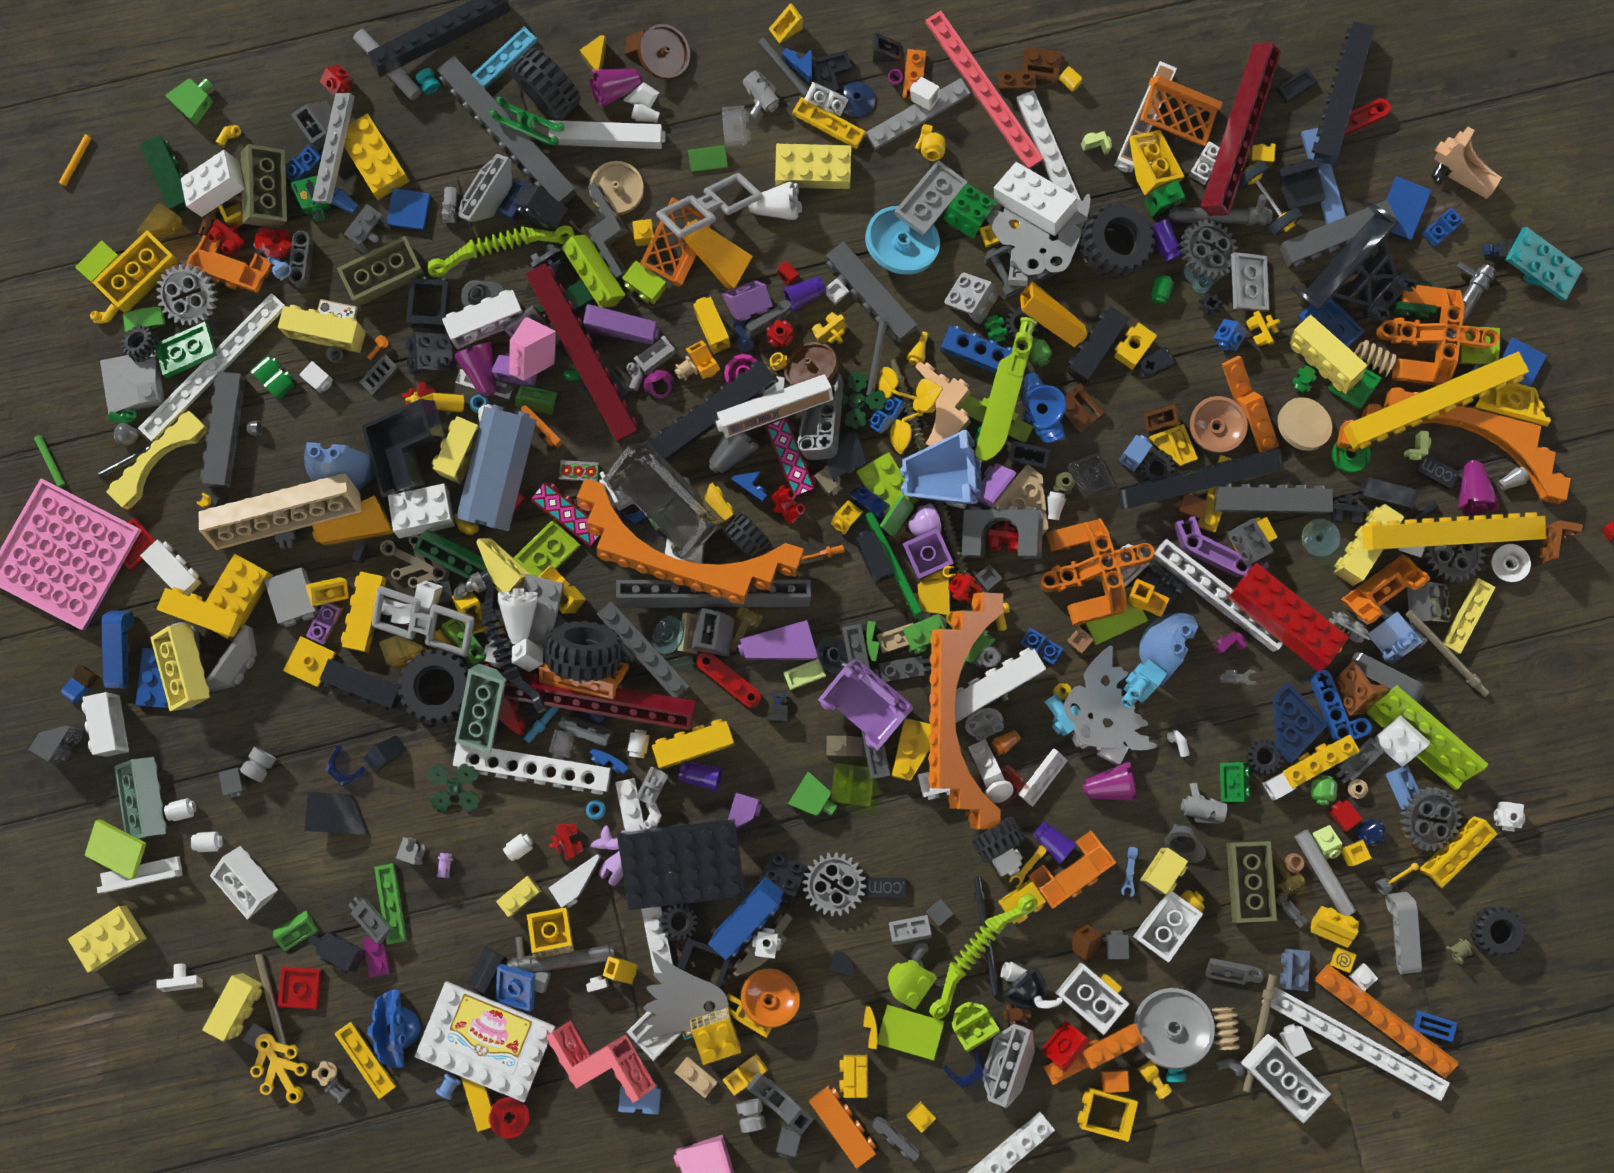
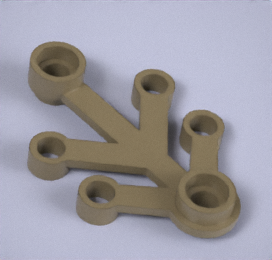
M418 535L409 537V543L413 546V549L416 544L412 543V539L415 537L419 539ZM386 540L380 545V551L385 556L390 557L394 555L412 564L401 569H393L391 572L393 579L401 580L403 576L420 570L428 572V574L418 578H409L408 585L413 589H416L417 585L423 581L429 582L433 580L436 583H442L449 578L448 568L433 560V566L426 563L424 556L415 551L416 557H413L397 549L396 544L390 540ZM388 546H392L391 552L386 551ZM400 571V576L396 578L394 576L395 572ZM438 571H443L442 577H437ZM416 579L417 584L415 586H412V580Z

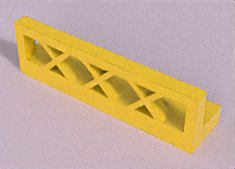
M1473 816L1459 830V833L1454 835L1455 840L1449 839L1450 845L1444 844L1443 849H1439L1419 870L1423 874L1430 876L1438 887L1443 888L1497 833L1486 820Z

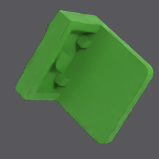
M939 614L903 628L910 646L908 649L910 653L914 652L916 655L926 651L927 646L932 645L930 642L932 630L945 629Z

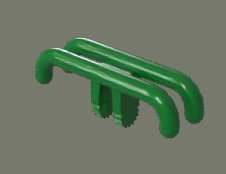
M500 96L497 97V104L501 108L517 115L518 123L499 115L496 110H491L490 116L495 121L546 144H558L559 139L557 136L549 137L535 131V128L539 124L550 130L563 132L565 130L563 123H553L507 103Z

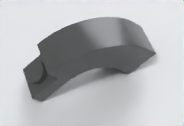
M760 1072L747 1085L746 1088L770 1106L790 1127L801 1135L814 1120L808 1111L792 1096Z

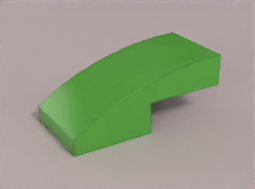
M150 307L124 313L125 332L128 330L133 331L132 327L138 328V325L142 327L144 325L150 330L165 325L164 313L162 312L163 307Z
M868 621L866 630L867 650L871 663H876L880 642L872 641L876 622Z

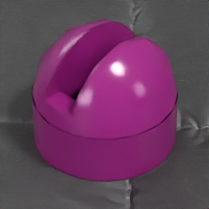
M892 69L888 73V80L891 84L898 85L903 80V74L899 69ZM894 74V75H895L896 77H898L900 80L897 81L896 79H894V78L891 77V76Z

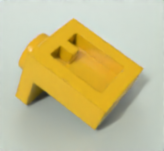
M848 500L834 515L831 525L836 530L846 534L863 511Z

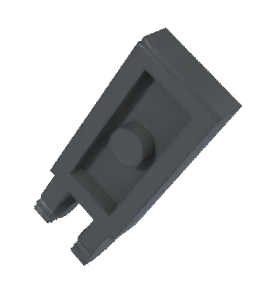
M782 300L775 309L764 312L758 319L750 320L745 330L747 338L752 339L764 332L777 319L780 321L785 319L790 314V302Z
M876 1117L872 1125L874 1130L878 1134H885L886 1140L893 1146L897 1145L905 1158L908 1160L911 1158L916 1161L920 1155V1150L882 1117Z

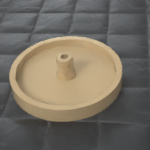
M611 161L601 165L593 173L590 184L594 182L602 186L618 215L631 212L641 202L644 185L640 173L632 165L622 161ZM594 202V204H595L598 208H600L599 205H598V203H597V202Z
M1292 399L1282 407L1278 415V428L1281 435L1290 445L1300 450H1316L1323 446L1331 436L1332 422L1328 412L1323 406L1312 399Z

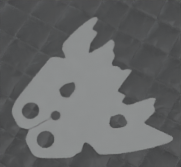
M1087 194L1083 201L1077 200V211L1058 232L1059 237L1055 241L1049 239L1050 233L1006 207L1004 212L993 209L986 219L1002 244L1015 246L1011 252L1012 259L1025 274H1041L1044 269H1047L1049 272H1061L1070 264L1082 231L1075 225L1082 224L1087 219L1090 208V194ZM1018 220L1020 226L1017 229H1012L1009 221ZM1042 248L1046 249V253H1044V256L1040 253V249ZM1054 256L1061 257L1063 260L1062 264L1053 266L1050 263L1051 258ZM1036 259L1039 265L1035 269H1030L1027 267V261Z
M1110 645L1093 660L1083 674L1086 687L1075 686L1064 703L1067 717L1075 723L1074 732L1078 740L1084 745L1121 749L1125 741L1131 750L1156 748L1157 744L1149 742L1148 736L1135 732L1136 729L1148 726V722L1142 719L1141 715L1134 712V703L1131 708H1126L1121 704L1124 696H1121V689L1117 688V683L1125 678L1128 672L1124 671L1122 667H1112L1113 646ZM1104 675H1107L1110 680V684L1107 686L1101 684V679ZM1076 703L1079 705V715H1074L1071 712V704ZM1088 713L1093 714V719H1089ZM1103 719H1111L1113 725L1106 728L1103 724ZM1082 726H1087L1090 729L1091 735L1089 738L1082 736Z

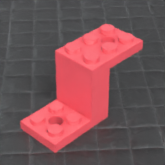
M571 1021L546 1035L550 1046L559 1058L560 1064L564 1066L570 1081L576 1088L610 1068H613L616 1078L620 1080L626 1095L631 1099L632 1103L656 1087L626 1034L591 1055Z

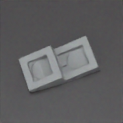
M1011 253L1008 285L1027 286L1028 275L1013 261ZM1030 260L1027 261L1028 268L1030 266Z

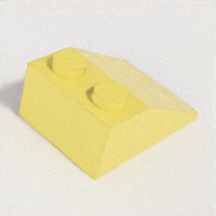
M478 539L476 541L490 578L496 585V590L499 592H513L514 588H523L525 575L531 574L493 539Z

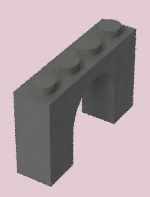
M970 507V510H964L962 556L966 558H985L986 537L990 528L1000 521H1011L1016 525L1019 533L1018 556L1022 559H1041L1043 512L1038 510L1037 507H1026V510H1019V507H1007V510H1000V507H989V510H982L981 507Z

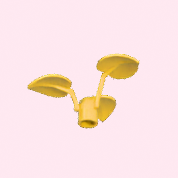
M883 367L878 377V390H882L885 394L884 397L887 399L892 396V393L913 399V407L917 411V413L903 418L902 421L895 420L890 428L892 446L899 454H903L912 436L911 427L906 421L917 416H923V413H933L936 409L935 402L940 396L943 387L930 379H922L916 389L917 397L905 394L895 389L899 382L895 371L889 367Z

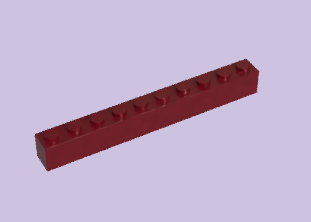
M1273 42L1253 44L1238 93L1233 103L1225 133L1223 134V139L1201 202V208L1209 216L1230 214L1281 55V51Z
M546 263L525 273L528 282L616 443L637 433L636 427H638L636 420L633 416L629 417L626 412L629 410L624 400L620 401L617 395L620 393L615 383L611 384L608 379L611 375L606 366L602 368L599 362L602 359L598 351H593L590 344L593 342L588 333L584 335L581 329L584 326L580 318H575L572 311L575 309L570 300H565L563 296L565 291L560 283L556 284L554 280L556 274L552 267L548 268Z
M520 671L523 681L540 693L544 704L547 706L691 730L696 717V701L623 688H616L615 697L611 700L539 683V674ZM506 679L502 698L533 703L530 695Z

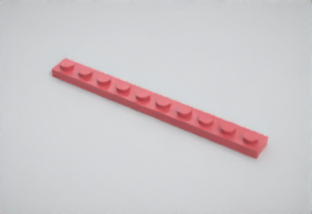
M940 10L926 19V25L1023 165L1031 169L1041 163L1044 158L942 11Z

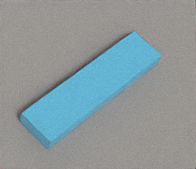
M522 27L472 76L486 90L537 42V38L528 29Z

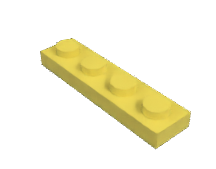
M1477 578L1473 583L1443 640V644L1456 654H1461L1495 589L1494 586L1480 578Z

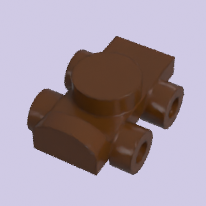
M1012 1004L1005 1005L1006 1010H1002L1004 1022H1008L1009 1025L1016 1024V1020H1020V1023L1028 1022L1027 1018H1031L1030 1009L1013 1008Z

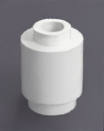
M635 729L634 733H630L629 756L644 758V755L647 754L650 735H646V731Z
M189 798L170 802L164 808L165 816L168 821H178L193 817L194 812H196V805Z
M200 832L192 835V850H197V852L218 851L219 847H222V836L218 832Z
M520 833L508 842L503 850L511 861L518 860L533 849L532 844L534 842L528 834Z

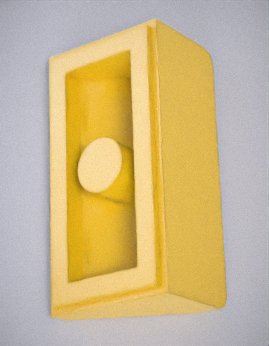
M342 577L306 585L311 606L349 598L347 580Z

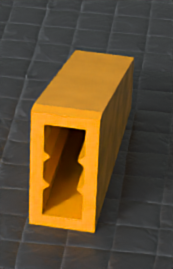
M698 220L688 222L684 228L698 222ZM707 226L683 237L685 242L728 290L736 287L752 255Z
M1031 281L1020 293L1021 310L1074 348L1078 343L1085 340L1087 336L1086 326L1035 282Z
M375 495L361 502V513L312 525L314 539L324 546L394 533L381 502Z

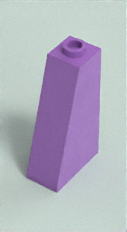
M587 304L583 323L588 333L647 344H654L655 339L658 340L660 328H657L655 321Z
M807 620L740 639L741 644L738 645L740 655H745L746 660L818 659Z

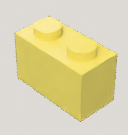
M526 876L496 902L505 914L510 917L541 893L542 890L531 876Z

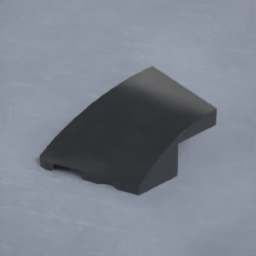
M852 427L839 431L837 454L833 458L825 459L833 482L838 481V476L841 474H849L856 468L866 464L857 432Z
M308 792L304 831L367 835V830L363 825L353 795Z

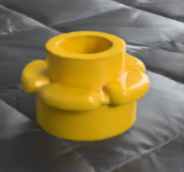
M777 352L770 357L769 361L773 370L778 371L786 366V355Z

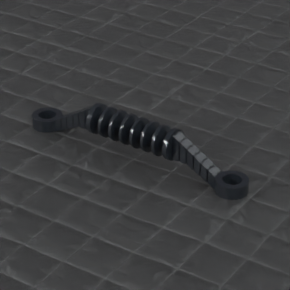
M488 570L480 572V576L487 589L480 624L482 627H488L484 634H491L487 641H494L490 648H497L493 655H500L496 662H503L498 668L500 670L506 669L501 675L531 696L538 714L547 711L540 693L523 681L520 667H513L515 664L510 660L512 653H507L511 646H504L508 642V638L501 639L505 635V631L498 632L503 626L502 624L495 625L500 620L494 611L495 584L492 582Z

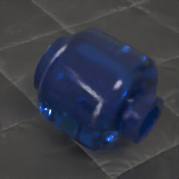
M1370 818L1358 826V833L1356 835L1360 840L1364 841L1366 846L1375 847L1386 839L1384 832L1387 829L1380 820L1376 822Z

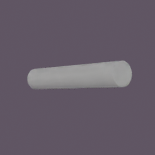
M364 29L357 31L353 37L354 41L367 54L369 51L379 47V44ZM401 68L387 74L410 100H415L421 95L422 90Z
M1304 830L1294 836L1338 912L1345 916L1353 914L1356 909L1309 830Z

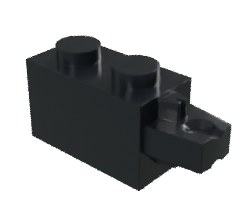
M326 932L322 938L311 935L308 941L317 947L315 954L321 957L320 960L329 965L333 963L337 965V970L346 974L348 971L356 972L366 953L365 949L335 933Z

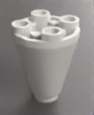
M787 182L762 192L763 198L749 205L750 213L789 220L797 219L798 213L802 212L801 202L797 198L799 187L797 183Z
M514 588L513 592L498 593L499 606L508 637L511 639L512 644H517L529 637L538 601L537 592H525L524 588Z

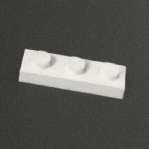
M1053 748L1018 795L1033 807L1068 760Z

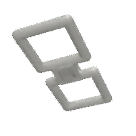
M736 173L705 188V196L697 199L690 195L657 211L656 216L678 238H683L714 223L716 217L712 214L713 212L721 209L726 215H730L761 200L763 194L742 174ZM738 181L752 196L728 206L714 192ZM692 204L705 218L681 230L667 215Z
M382 586L377 588L372 618L373 627L410 640L414 639L415 633L418 632L426 635L425 644L464 658L469 655L475 622L474 617L436 604L431 606L430 614L419 611L420 599ZM384 595L412 605L408 630L380 621ZM438 614L466 623L462 649L433 639Z

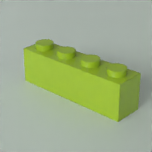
M587 235L572 236L562 246L563 251L599 307L616 306L625 296V293Z

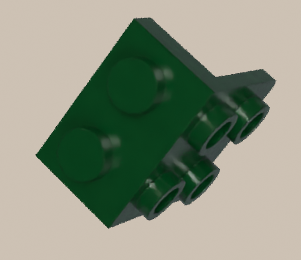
M1415 280L1417 285L1432 287L1430 281ZM1402 294L1392 303L1391 315L1402 318L1415 317L1426 320L1436 313V305L1401 302Z

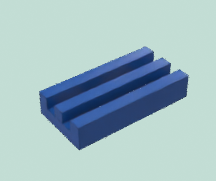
M1416 1011L1415 1024L1412 1026L1415 1030L1453 1042L1457 1027L1456 1022ZM1423 1016L1442 1023H1446L1451 1025V1028L1449 1029L1433 1023H1429L1421 1020V1018ZM1422 1024L1448 1032L1449 1036L1419 1028V1025Z

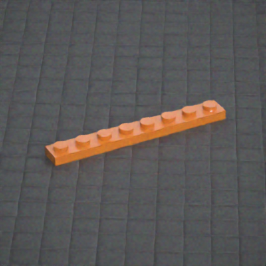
M1329 964L1316 976V982L1442 1077L1446 1078L1458 1066L1457 1060Z

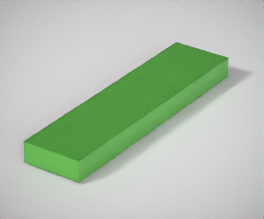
M395 863L376 866L374 868L382 917L393 928L385 938L386 945L407 941Z

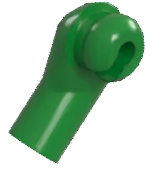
M566 369L564 371V378L568 381L582 380L577 369Z
M133 409L126 410L120 414L110 411L107 420L119 424H128L136 419L137 413Z

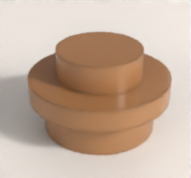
M1292 853L1285 858V867L1289 872L1298 873L1303 869L1304 860L1299 854Z

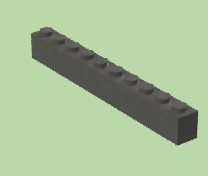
M454 55L437 69L440 75L438 78L444 86L448 85L451 88L450 92L452 95L464 102L462 103L463 107L469 113L472 111L476 115L474 118L479 125L482 126L484 124L487 127L486 132L492 139L496 137L500 148L512 155L510 157L517 166L520 164L524 168L522 171L529 179L532 177L535 180V186H540L563 205L577 195L571 183L527 135L498 123L490 116V111L496 110L499 115L512 120Z
M616 580L617 608L809 607L811 600L810 580H773L770 591L766 589L760 590L751 585L744 604H735L723 597L717 598L704 591H695L689 586L677 585L671 580Z

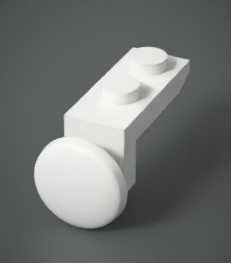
M986 739L969 746V751L987 788L985 795L993 803L1007 800L1013 793V785L1009 781L1004 780Z

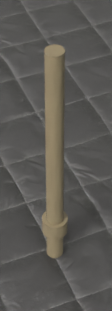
M1412 610L1408 611L1406 616L1467 679L1466 682L1471 687H1475L1483 697L1487 696L1489 691L1480 682L1481 679L1476 674H1472Z
M263 953L255 955L277 1042L287 1045ZM278 1052L281 1058L291 1061L285 1056V1053Z
M1269 974L1266 989L1263 990L1262 997L1264 999L1252 1050L1263 1039L1271 1001L1275 997L1276 992L1274 988L1277 976ZM1248 1070L1243 1087L1245 1092H1251L1254 1076Z

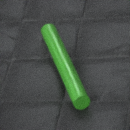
M42 436L34 437L59 488L64 487L65 483Z

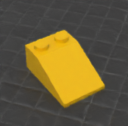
M1160 130L1130 136L1129 140L1136 179L1145 196L1150 195L1153 190L1174 181L1181 182L1185 176Z

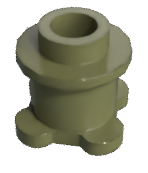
M1068 472L1058 474L1056 476V484L1053 486L1054 491H1061L1069 495L1075 485L1073 475ZM1062 480H1066L1068 484H1063Z
M1458 939V943L1454 946L1446 947V950L1456 963L1462 964L1464 963L1462 959L1468 955H1473L1471 951L1473 947L1466 939L1464 941Z

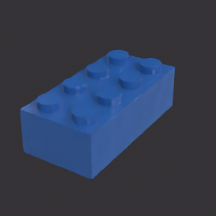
M765 877L719 926L708 945L725 960L730 955L734 957L741 949V945L744 942L747 943L752 938L754 931L757 928L760 929L766 923L767 917L769 915L772 916L779 909V905L783 901L781 897L784 892Z

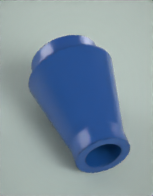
M337 188L334 191L332 204L354 214L359 205L354 202L344 189Z

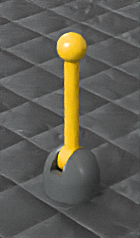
M1412 863L1410 868L1391 880L1387 878L1375 882L1376 888L1385 896L1392 891V883L1411 871L1418 870L1419 865Z

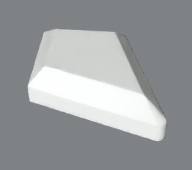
M643 82L626 96L624 101L638 105L641 103L651 108L659 92Z

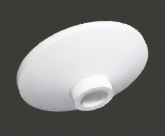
M1503 545L1493 554V571L1500 579L1506 582L1520 581L1530 571V557L1518 545ZM1507 561L1511 562V567H1507Z

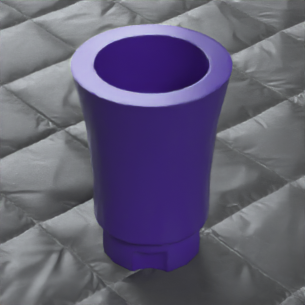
M1169 218L1150 227L1154 231L1152 239H1155V245L1161 256H1164L1166 262L1183 254L1180 253V244L1173 232Z
M817 276L795 285L783 287L785 299L791 304L790 309L794 312L801 306L825 294L826 288L822 279Z
M683 762L679 772V780L717 792L722 776V766Z
M1046 821L1033 834L1059 864L1077 845V843L1068 839Z

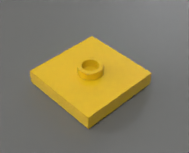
M300 636L283 671L319 687L322 682L319 679L328 658L333 660L336 653Z

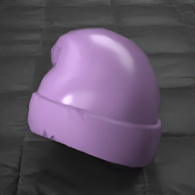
M931 503L919 506L917 512L908 521L909 530L916 537L936 528L941 532L939 515Z

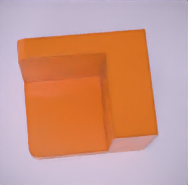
M1101 1070L1102 1091L1105 1093L1129 1091L1127 1070Z

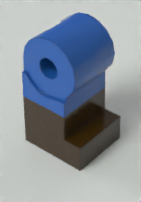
M79 664L74 670V675L61 691V695L73 704L82 699L99 677L86 666Z

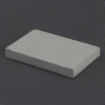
M1236 252L1231 254L1233 309L1259 312L1269 311L1267 256Z

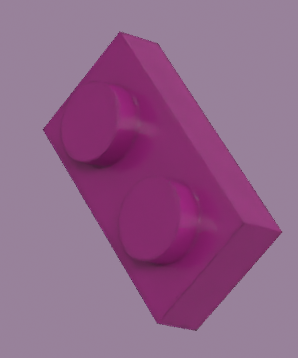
M371 937L362 938L364 949L366 950L365 957L369 978L389 974L390 969L385 941L377 944Z

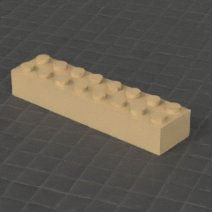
M346 473L337 474L332 477L318 479L313 482L299 484L298 486L199 511V531L215 550L361 513L360 493Z

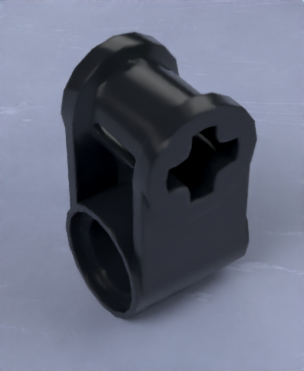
M1163 347L1142 361L1138 368V373L1142 378L1149 379L1160 372L1168 370L1177 362L1169 349Z

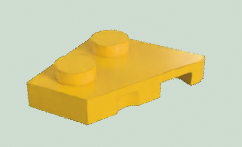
M1184 424L1149 437V441L1160 451L1167 453L1166 456H1170L1171 460L1178 467L1198 459Z

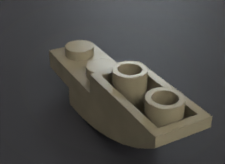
M787 913L785 916L780 914L774 923L777 926L774 933H777L778 938H781V946L788 939L782 932L793 918ZM768 939L764 940L765 946H769L771 944ZM751 942L745 950L747 955L744 960L739 958L733 968L736 970L734 975L738 976L747 973L766 962L769 958L755 956L756 947H752L753 942Z

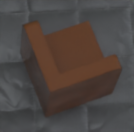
M1088 924L1074 932L1072 951L1084 960L1091 958L1099 953L1102 934Z

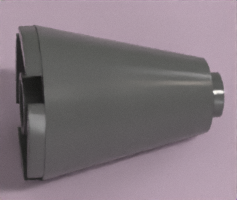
M746 431L725 438L723 434L709 459V467L716 474L718 472L723 474L758 450L760 446Z

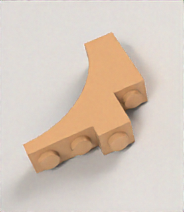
M1467 127L1464 132L1459 131L1455 138L1448 137L1445 142L1441 141L1435 149L1437 154L1434 159L1449 167L1451 170L1448 175L1449 178L1487 199L1494 192L1502 177L1488 168L1477 156L1471 143V137L1475 130Z
M919 361L915 366L916 370L925 379H930L943 387L940 396L935 402L936 419L932 433L926 442L929 447L965 430L971 423L968 418L969 414L962 408L957 410L970 395V391L968 389L969 385L962 379L957 381L953 378L948 383L950 380L943 374L938 376L934 373L935 369L926 362L924 365Z

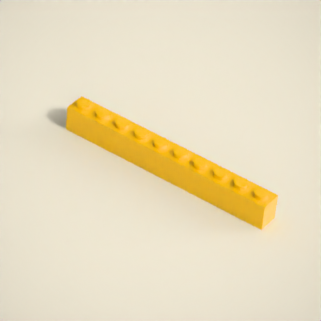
M1518 351L1353 421L1343 430L1353 449L1358 447L1364 449L1370 446L1374 440L1380 442L1388 438V434L1394 432L1396 435L1405 431V427L1409 425L1412 427L1418 426L1423 423L1422 420L1426 418L1432 420L1438 417L1442 411L1446 413L1453 411L1457 408L1456 405L1461 403L1463 406L1474 401L1473 398L1478 396L1480 399L1486 397L1494 389L1500 391L1506 388L1510 382H1513V384L1519 383L1525 379L1523 376L1529 370Z
M1537 512L1525 513V517H1520V513L1508 514V518H1503V514L1491 515V519H1486V515L1474 516V520H1469V516L1457 517V521H1452V517L1439 518V522H1434V518L1422 519V523H1417V519L1405 520V524H1399V520L1387 521V525H1382V521L1369 522L1370 526H1362L1363 549L1367 550L1546 539L1545 516H1537Z

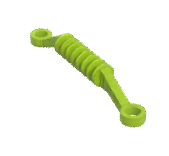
M566 225L557 228L555 232L522 226L521 233L514 228V235H511L509 230H507L506 237H504L502 232H499V239L492 234L491 241L487 236H485V242L478 238L477 244L473 240H469L458 252L456 251L446 260H431L428 263V272L433 277H442L448 270L464 259L477 258L479 251L482 256H485V250L492 254V248H495L498 253L499 246H502L504 251H506L507 244L512 249L514 248V242L521 247V240L526 245L538 240L565 244L572 236H575L572 227Z
M1032 894L1024 895L1018 901L1017 908L986 919L985 924L987 928L980 926L982 934L975 932L977 940L970 938L972 946L965 944V948L968 951L960 950V954L963 957L955 956V960L958 963L950 962L942 997L935 1001L929 1010L935 1019H942L948 1014L956 984L966 975L963 968L971 969L968 962L976 963L973 956L981 957L978 950L986 951L983 944L991 945L988 938L996 939L993 932L1000 934L1007 923L1031 913L1036 908L1038 900Z

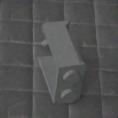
M366 204L344 234L353 244L352 247L366 255L369 253L363 245L366 238L374 244H378L380 241L378 236L372 233L376 225L379 224L389 232L391 227L381 213Z

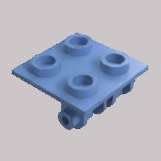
M1396 612L1369 632L1371 640L1384 654L1382 655L1383 660L1386 662L1390 661L1392 664L1423 642L1399 612Z

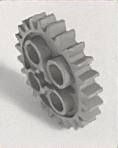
M183 263L179 264V266H172V269H166L167 274H161L163 280L157 282L161 287L156 288L158 292H161V295L156 296V298L162 299V302L158 305H164L165 307L162 312H169L168 318L175 317L174 322L181 321L182 325L188 323L190 326L195 323H202V320H207V315L213 314L210 309L216 308L212 302L218 300L216 297H213V294L218 293V291L212 290V287L216 284L209 283L212 277H205L206 271L199 272V266L193 268L192 264L185 265ZM190 278L192 279V281H193V283H194V284H193V287H192V286L190 285V283H189V279H190ZM173 285L177 287V293L174 292ZM201 288L200 292L173 301V298ZM197 296L200 297L201 304L197 302ZM181 302L184 304L185 310H182Z
M835 852L834 857L831 858L830 853H827V859L820 855V862L813 860L815 866H808L811 872L804 873L808 880L803 881V883L808 884V887L803 889V891H809L810 894L805 898L813 899L810 905L817 904L816 911L823 908L824 915L829 910L831 916L834 915L835 911H838V914L841 916L843 909L849 913V906L854 909L856 908L854 905L855 901L861 903L858 895H864L860 889L866 887V885L861 884V881L866 878L859 876L863 869H856L859 864L858 862L853 865L851 864L852 857L845 860V854H843L841 858H838V853ZM828 865H835L837 867L836 875L829 876L826 873ZM822 873L833 881L838 879V884L849 891V894L846 895L837 888L832 890L830 888L831 884L819 875ZM845 876L853 878L852 886L845 887L842 880ZM818 881L826 883V890L824 892L816 891L815 884ZM835 892H839L843 896L842 901L838 904L831 900V896Z

